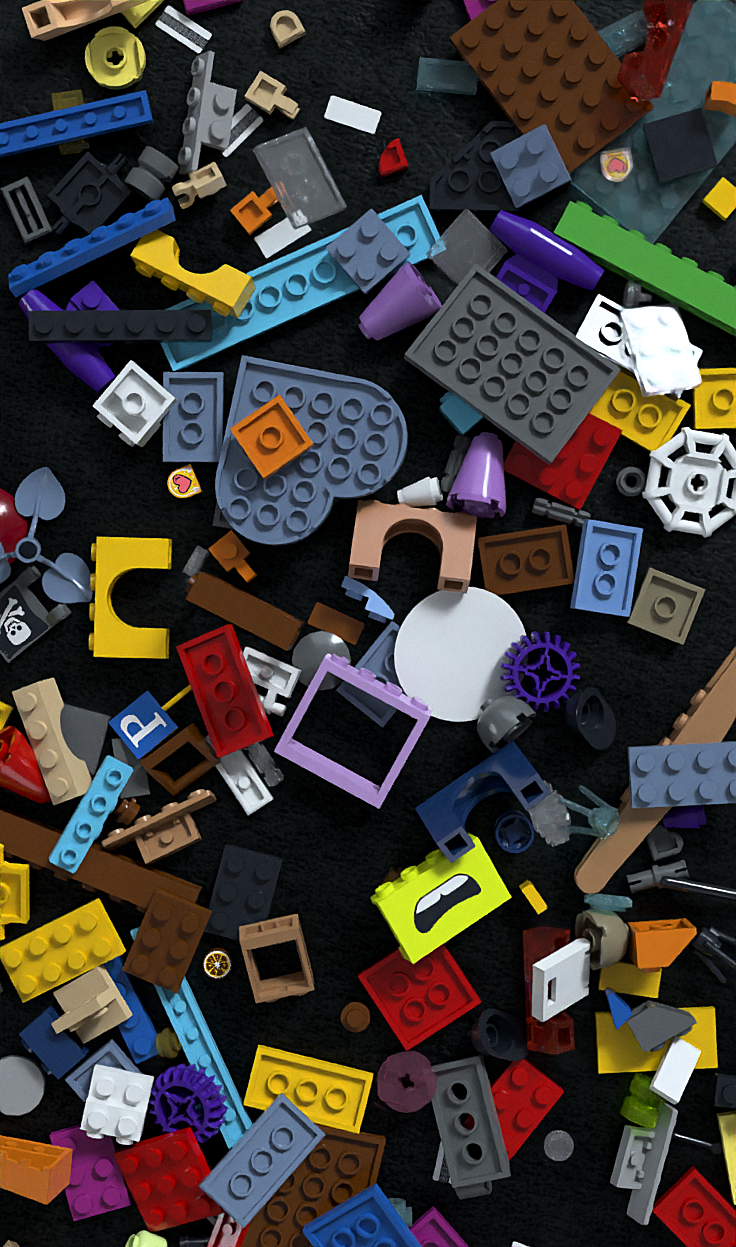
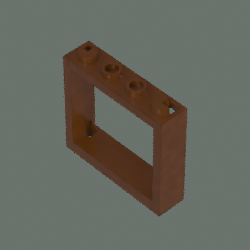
M200 571L198 576L193 574L185 589L189 593L186 600L286 651L292 649L305 622L205 572Z

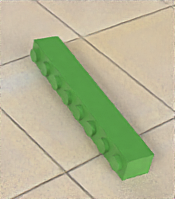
M569 202L553 234L576 246L599 265L736 336V285L733 287L723 282L724 277L716 272L708 271L706 273L697 268L698 264L689 258L682 257L680 259L672 255V250L663 244L656 243L653 245L644 240L645 236L636 230L630 229L627 231L619 227V222L607 215H603V217L596 215L592 212L593 209L583 202Z

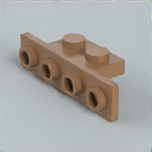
M197 790L188 796V800L180 804L177 802L170 803L161 809V813L153 817L150 815L143 816L134 822V826L126 830L120 828L110 832L107 835L108 838L101 841L103 848L113 851L136 840L145 864L155 863L202 840L191 813L215 802L217 799L210 790Z

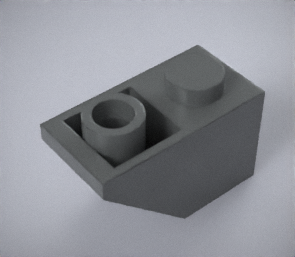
M650 1000L632 1009V1016L626 1021L644 1053L648 1050L654 1052L666 1045L665 1041L675 1035L676 1037L686 1035L692 1030L691 1026L697 1023L689 1011Z

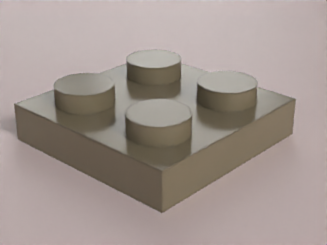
M648 568L626 623L684 645L705 589L653 568Z

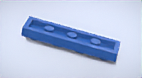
M121 956L103 963L133 1014L130 1018L118 1024V1027L135 1063L138 1064L163 1052L162 1043L129 973L122 971L124 963Z

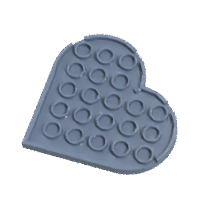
M242 355L215 479L216 498L220 510L237 532L249 540L271 546L288 545L308 537L326 520L335 498L353 499L367 496L384 487L396 475L405 458L408 444L407 426L402 411L387 391L370 381ZM280 394L315 446L264 480L230 428Z

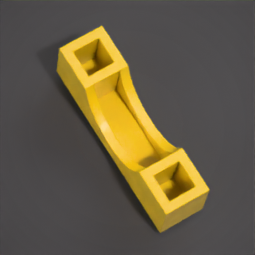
M159 230L141 237L130 255L136 265L135 269L148 278H151L153 275L161 279V283L171 290L176 291L179 288L187 292L186 295L190 299L200 304L204 301L212 305L213 310L227 317L230 314L239 318L256 289L251 276L227 264L211 273H191L179 265L180 249L173 237Z

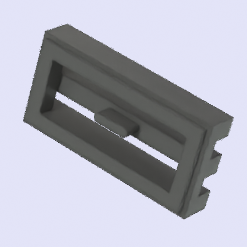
M28 177L1 188L26 245L32 243L35 239L43 238L42 236L46 234L50 235L53 233ZM21 187H26L44 228H38ZM15 190L33 233H27L9 192Z

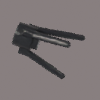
M703 926L690 942V946L694 948L692 953L698 956L721 983L724 984L726 983V978L706 955L710 957L716 955L736 970V961L719 949L722 943L718 941L720 939L736 946V939L719 932L712 926L709 930Z

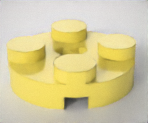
M114 26L104 28L95 34V38L86 47L85 62L90 75L100 86L118 90L127 88L141 80L146 65V55L141 41L134 34L122 27ZM118 51L119 56H124L118 65H113L112 62L107 61L108 58L112 57V52Z

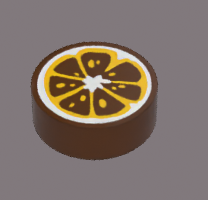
M214 948L208 951L202 963L205 974L212 979L226 977L233 966L230 953L222 948Z

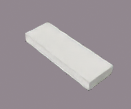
M209 735L206 736V740L214 749ZM242 750L220 758L221 762L216 767L247 815L273 800L272 795Z

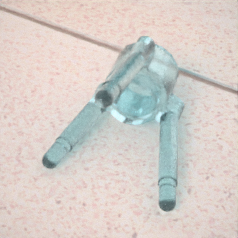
M579 786V790L600 808L589 810L564 798L559 799L560 804L588 816V823L593 829L555 825L554 829L556 831L592 835L601 839H605L607 835L612 836L617 831L620 824V815L617 813L618 809L609 806L584 786Z

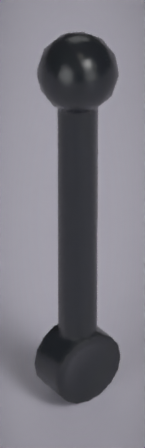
M674 1130L672 1132L671 1139L675 1138L709 1148L714 1154H721L723 1152L722 1144L719 1141L710 1143L676 1133Z

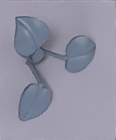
M48 467L40 468L29 474L16 491L15 506L17 511L23 516H33L28 537L21 539L17 543L14 552L4 554V547L0 543V584L11 573V566L6 559L18 557V559L26 563L38 560L50 567L42 578L43 589L47 596L60 603L90 602L93 595L90 587L91 573L86 563L80 557L71 553H63L54 564L40 555L41 545L34 538L38 517L44 520L54 519L62 512L65 506V493L61 484Z

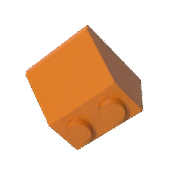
M686 918L627 922L630 930V940L628 941L629 958L638 969H642V972H659L660 967H668L697 934L696 927Z

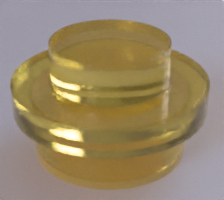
M166 1028L156 1036V1047L160 1056H167L170 1059L175 1058L178 1055V1050L181 1049V1043L176 1032L171 1028Z

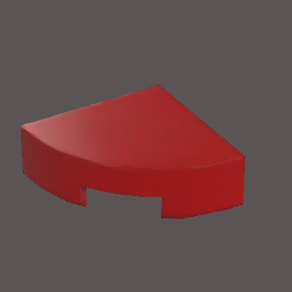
M399 138L390 142L380 157V178L408 169L409 167Z

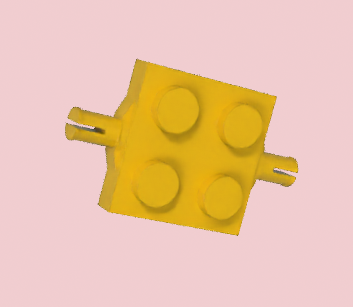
M0 844L1 941L5 939V924H27L30 918L29 864L4 861L3 844Z

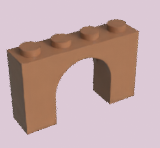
M358 500L348 577L378 581L381 553L384 545L395 535L414 532L426 536L438 548L440 553V569L437 589L467 593L471 576L477 516H471L465 512H442L436 508H413L406 504H383L377 500Z

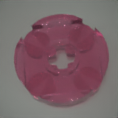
M410 1050L389 1056L382 1063L378 1071L377 1093L379 1098L385 1101L392 1109L403 1113L415 1112L423 1108L433 1099L437 1090V1076L430 1066V1061L424 1055ZM406 1073L410 1075V1080L414 1082V1086H409L407 1089L403 1087L400 1081L401 1077L406 1076Z

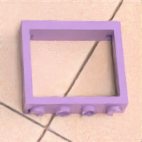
M327 653L274 752L380 809L433 710L429 709V705L422 702V699L418 697L411 699L402 694L403 690L397 685L390 682L383 684L376 680V675L365 668L358 670L350 666L349 660L345 657L341 658L335 654L332 656ZM327 671L417 719L415 726L381 787L291 739Z

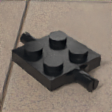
M87 151L47 195L60 208L63 214L51 228L59 236H62L73 223L90 235L96 228L105 226L133 195L121 183L117 175L129 161L119 153L107 166L97 161Z

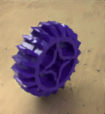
M534 631L530 635L531 641H529L527 636L521 635V646L516 642L510 644L515 650L513 654L507 651L504 652L503 655L510 660L509 663H500L501 668L508 670V673L500 675V680L510 681L503 686V690L505 692L513 691L511 695L516 699L521 698L526 704H529L534 712L537 711L539 704L542 711L547 712L549 710V702L554 708H559L558 698L569 700V696L565 693L566 690L576 691V687L570 683L571 680L578 681L580 679L579 675L572 674V670L579 669L580 664L570 662L576 658L577 654L573 651L566 653L570 648V644L568 642L560 644V636L555 635L550 640L549 632L544 631L540 638L538 632ZM539 648L531 662L520 664L527 653ZM549 649L559 658L561 670L551 667L550 656H548ZM539 665H541V668L552 674L544 673L539 678L538 675L528 671V669L535 670L536 667L540 669ZM518 673L528 675L530 679L529 687H532L531 695L524 691L520 685ZM559 680L551 691L541 695V691H545V686L549 681Z
M183 1063L177 1067L168 1068L165 1073L157 1077L156 1083L151 1088L152 1095L149 1098V1102L153 1106L149 1113L157 1116L154 1124L160 1123L162 1125L161 1133H171L191 1127L197 1142L204 1143L219 1132V1129L226 1120L224 1115L227 1113L228 1107L223 1104L227 1096L219 1092L222 1085H215L213 1082L215 1075L208 1077L206 1076V1068L197 1071L195 1064L187 1067ZM191 1100L190 1104L188 1105V1108L186 1109L185 1107L189 1103L188 1101Z

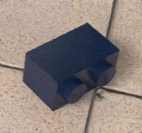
M50 1005L30 1022L19 1035L22 1037L21 1043L30 1053L34 1052L41 1059L40 1064L48 1075H54L59 1079L83 1059L90 1049L85 1043H82L74 1031L70 1033L68 1028L58 1034L55 1032L51 1023L61 1016Z

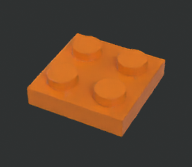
M280 394L230 428L264 480L315 446Z

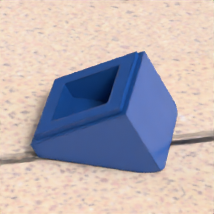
M607 987L605 989L613 1024L617 1030L632 1016V1011L629 1005L611 987Z

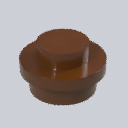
M131 797L128 801L125 798L121 800L114 810V814L117 815L115 822L118 824L122 822L127 826L135 818L141 806L136 803L134 797Z
M361 1002L348 1003L341 1012V1022L351 1032L363 1031L370 1023V1011Z

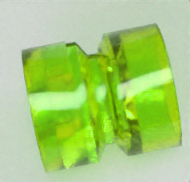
M635 1073L629 1087L632 1094L625 1097L620 1114L636 1124L655 1129L662 1114L659 1107L665 1105L667 1100L649 1089L653 1080L652 1077Z

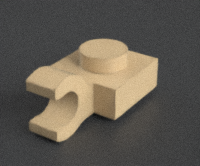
M262 71L258 73L245 94L247 101L270 115L276 107L284 115L294 120L300 111L295 101L284 96L287 90L286 86Z
M213 162L189 174L190 180L175 184L172 190L175 196L186 193L184 197L178 199L181 208L184 209L193 204L196 195L201 199L207 195L215 194L219 189L227 185L216 163Z

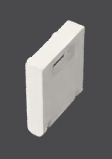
M579 938L533 964V1017L544 1022L589 994V987L587 986L589 984L590 952L588 950L590 949L591 942L589 940ZM552 980L551 999L548 998V981Z

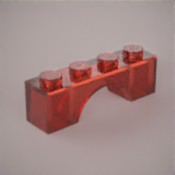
M645 0L643 11L648 30L646 47L644 51L625 54L617 75V80L633 102L660 98L693 6L691 0Z
M541 926L523 930L528 1050L556 1055L575 1049L573 1019L563 1010L544 1022L532 1016L533 964L570 944V929ZM552 980L548 981V998H549V999H551V984H552Z

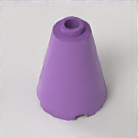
M411 262L402 265L359 316L361 323L358 326L367 339L373 337L376 341L434 316L442 307L434 291L423 281V276Z
M482 432L480 436L473 438L447 497L446 505L450 509L454 510V506L462 508L461 512L477 516L478 518H494L497 512L500 513V517L504 516L506 511L503 443L497 439V435Z

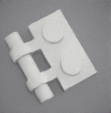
M245 647L243 655L254 684L256 683L269 689L266 697L258 694L265 713L269 715L274 713L282 717L286 706L278 703L277 697L279 694L287 698L291 697L302 670L255 649Z

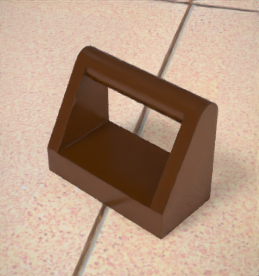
M193 723L140 763L155 780L173 796H176L218 765L221 760L217 758L214 749ZM187 742H190L206 759L174 782L161 762Z

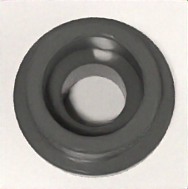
M636 467L624 468L616 478V486L625 496H637L645 489V474ZM629 476L636 480V485L632 488L626 485V478Z

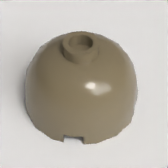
M605 908L582 911L583 913L578 914L576 917L575 934L576 940L585 938L591 942L590 949L588 950L590 952V968L597 970L617 964L624 957L628 948V941L630 940L628 925L615 912Z

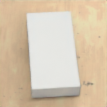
M674 1036L666 1049L649 1089L672 1104L678 1103L701 1051L683 1039Z

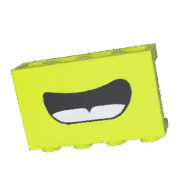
M469 834L476 847L453 863H450L441 849L434 850L425 857L426 861L417 867L410 866L401 872L400 878L392 883L382 884L375 890L376 894L370 897L372 903L381 911L400 944L398 949L402 956L412 964L512 898L478 837Z

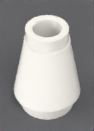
M428 476L397 491L399 503L409 505L410 507L437 505L438 501L443 500L442 490L440 489L437 477L430 479Z

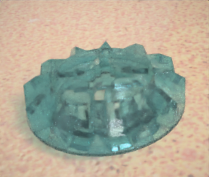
M596 893L584 896V903L590 904L589 908L625 912L626 908H632V900L629 897Z

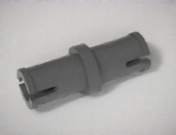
M685 860L661 867L653 865L650 870L626 875L628 883L641 881V883L629 886L631 893L633 894L656 886L658 889L664 888L660 883L663 876L688 879V870L675 873L676 870L687 867Z

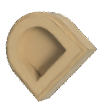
M279 11L271 19V33L279 48L306 34L300 20L291 11Z

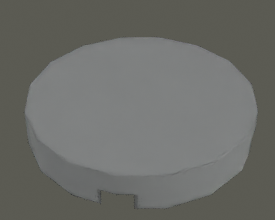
M13 1054L1 1058L0 1112L16 1116L30 1112L40 1103L45 1093L46 1078L43 1069L35 1060L29 1057L26 1058Z

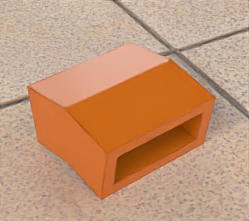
M712 81L705 93L704 110L720 111L734 117L736 115V84Z

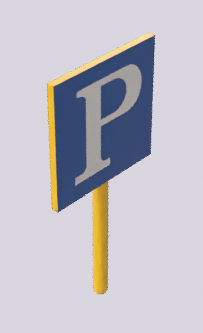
M189 684L162 707L147 690L108 723L136 758L140 760L178 729L166 711L188 694L192 688Z

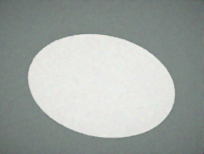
M468 587L467 593L445 590L433 593L411 610L402 623L397 635L394 662L402 689L409 698L418 697L422 699L421 701L429 705L428 708L433 710L431 716L454 722L478 719L483 712L480 707L490 697L498 699L505 695H511L513 692H505L503 690V686L510 681L500 680L501 674L508 673V670L500 667V663H509L510 659L506 658L503 654L505 651L512 654L515 652L510 645L512 642H516L520 646L522 645L520 636H526L523 624L509 604L489 591ZM528 653L523 657L520 664L528 662ZM518 673L520 684L524 677L523 673Z

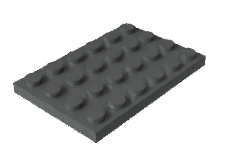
M476 263L404 354L405 360L548 465L552 463L621 370Z

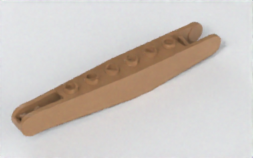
M736 647L731 650L703 690L700 688L690 701L692 706L686 714L682 713L673 724L675 729L668 738L664 737L658 745L722 742L736 718ZM629 786L620 798L623 802L616 811L612 809L602 823L605 825L604 829L574 871L576 885L587 894H594L603 889L611 876L672 806L631 808Z

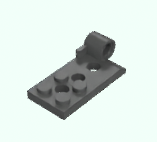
M483 1055L424 1068L452 1187L455 1188L460 1200L490 1194L492 1191L491 1180L510 1177L511 1174ZM456 1083L463 1084L467 1089V1096L463 1100L458 1099L454 1095L453 1088ZM463 1113H469L473 1116L475 1120L473 1129H466L461 1124ZM470 1143H476L481 1147L482 1157L480 1159H473L469 1155L468 1147Z

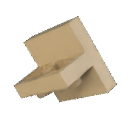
M103 964L53 992L65 1014L52 1022V1027L57 1034L67 1028L70 1033L76 1031L83 1044L133 1015Z

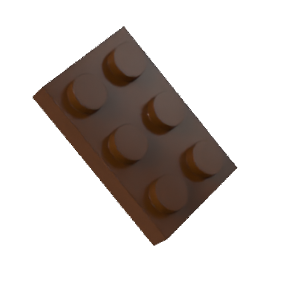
M566 524L477 538L486 591L495 595L574 584Z
M156 888L122 971L177 994L212 911Z

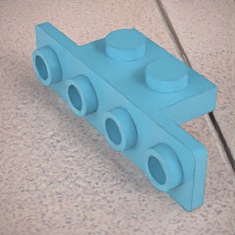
M110 755L105 757L48 858L51 863L71 873L77 871L91 844L100 835L108 814L114 810L118 797L133 772L131 766Z

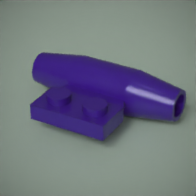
M500 210L489 229L493 235L516 253V255L505 261L496 278L543 313H545L557 293L558 279L592 291L604 272L599 265L573 244L533 221L504 210Z
M92 280L70 298L65 311L119 309ZM36 288L29 291L19 301V306L27 319L28 311H64ZM46 343L73 374L98 394L105 391L115 380V375L98 350V348L111 346L113 343Z

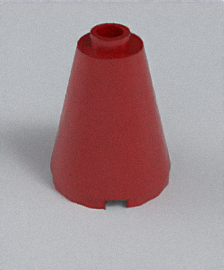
M13 726L0 730V786L39 804L52 801L31 744L21 731Z

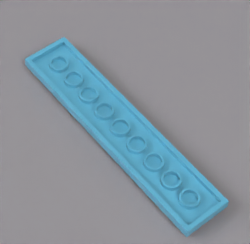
M422 195L378 214L379 218L411 254L407 260L386 278L395 275L402 265H405L407 262H411L415 266L446 251ZM348 228L246 273L252 277L256 289L239 318L230 314L227 317L213 310L212 305L204 301L200 304L192 299L165 309L211 310L212 342L161 343L173 372L185 369L359 291V287L326 250V247Z

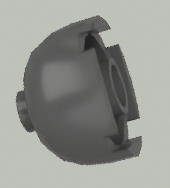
M505 695L498 699L490 697L480 707L483 712L477 721L478 735L492 753H496L501 749L499 744L504 741L509 743L512 740H516L533 722L529 717H536L537 714L521 698L516 699L513 695Z

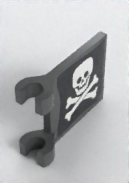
M35 566L27 568L14 582L0 592V654L8 663L72 613L65 603L59 604L48 613L31 592L28 586L42 576Z

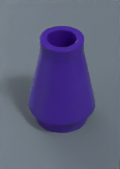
M703 805L676 806L671 808L662 818L664 828L700 829L701 825L707 824Z

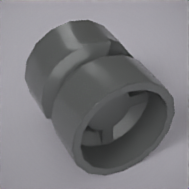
M146 146L138 158L140 166L131 169L124 183L137 194L152 202L161 198L165 191L163 184L171 182L179 167L161 152Z

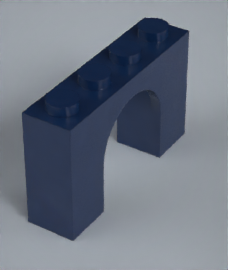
M513 740L415 808L434 841L450 863H453L476 847L465 829V821L472 808L481 800L495 793L509 792L517 797L527 811L551 794L537 771Z

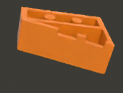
M0 1135V1188L45 1205L49 1204L70 1184L73 1149Z

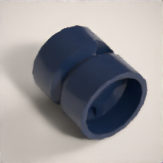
M508 810L496 817L493 824V834L503 850L510 853H520L531 846L534 840V828L523 813L517 810Z

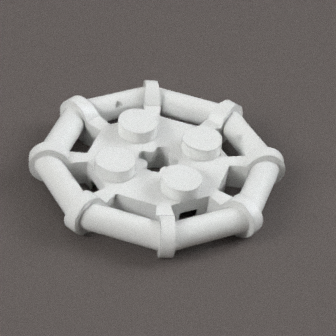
M689 427L681 429L679 434L656 451H651L649 454L651 459L646 487L642 494L643 498L648 500L663 522L665 530L668 532L675 530L700 534L706 538L710 537L713 531L736 515V450L730 443L727 434L722 433L719 435L691 430ZM695 443L712 445L710 454L696 452ZM684 445L686 453L683 456H679L674 462L667 458ZM722 453L733 469L727 471L719 463L721 461L718 457ZM662 466L669 468L666 487H658ZM696 474H700L699 478L704 481V485L699 486L697 491H694L691 479L695 478ZM730 478H735L730 499L726 497L728 482ZM668 494L670 501L676 505V509L672 513H670L660 496ZM722 503L726 508L710 519L708 512L716 504ZM684 512L699 513V522L682 520Z

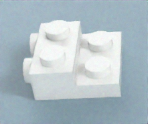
M130 360L94 403L93 407L100 412L97 417L110 428L115 425L122 431L118 436L128 445L133 447L137 444L143 447L162 425L159 422L178 400L135 362Z
M96 1064L80 1129L86 1130V1135L91 1138L101 1139L104 1135L116 1137V1142L123 1145H131L134 1141L139 1142L144 1127L154 1076Z

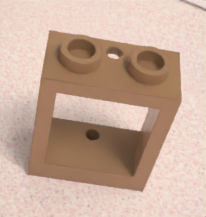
M298 914L239 927V941L256 1003H270L282 997L291 995L301 996L314 990L313 973ZM295 940L303 971L261 980L253 949Z

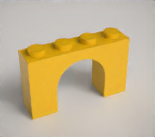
M97 537V543H92L91 559L96 561V573H91L90 579L91 591H95V603L90 604V621H94V633L89 635V650L94 651V657L169 658V629L136 628L125 624L113 610L111 594L116 581L128 571L134 569H171V539Z

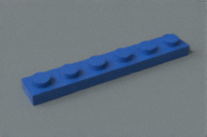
M144 90L0 123V158L154 123L147 92Z
M168 197L161 201L154 200L148 203L144 209L134 214L127 213L109 226H100L82 239H73L65 247L55 252H46L38 260L28 265L22 264L17 266L9 274V289L15 297H18L175 221L174 209Z

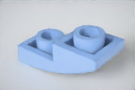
M345 576L341 586L347 589L345 595L362 601L363 596L369 598L365 607L366 610L370 611L368 617L385 623L387 618L393 620L395 614L382 598L362 583Z

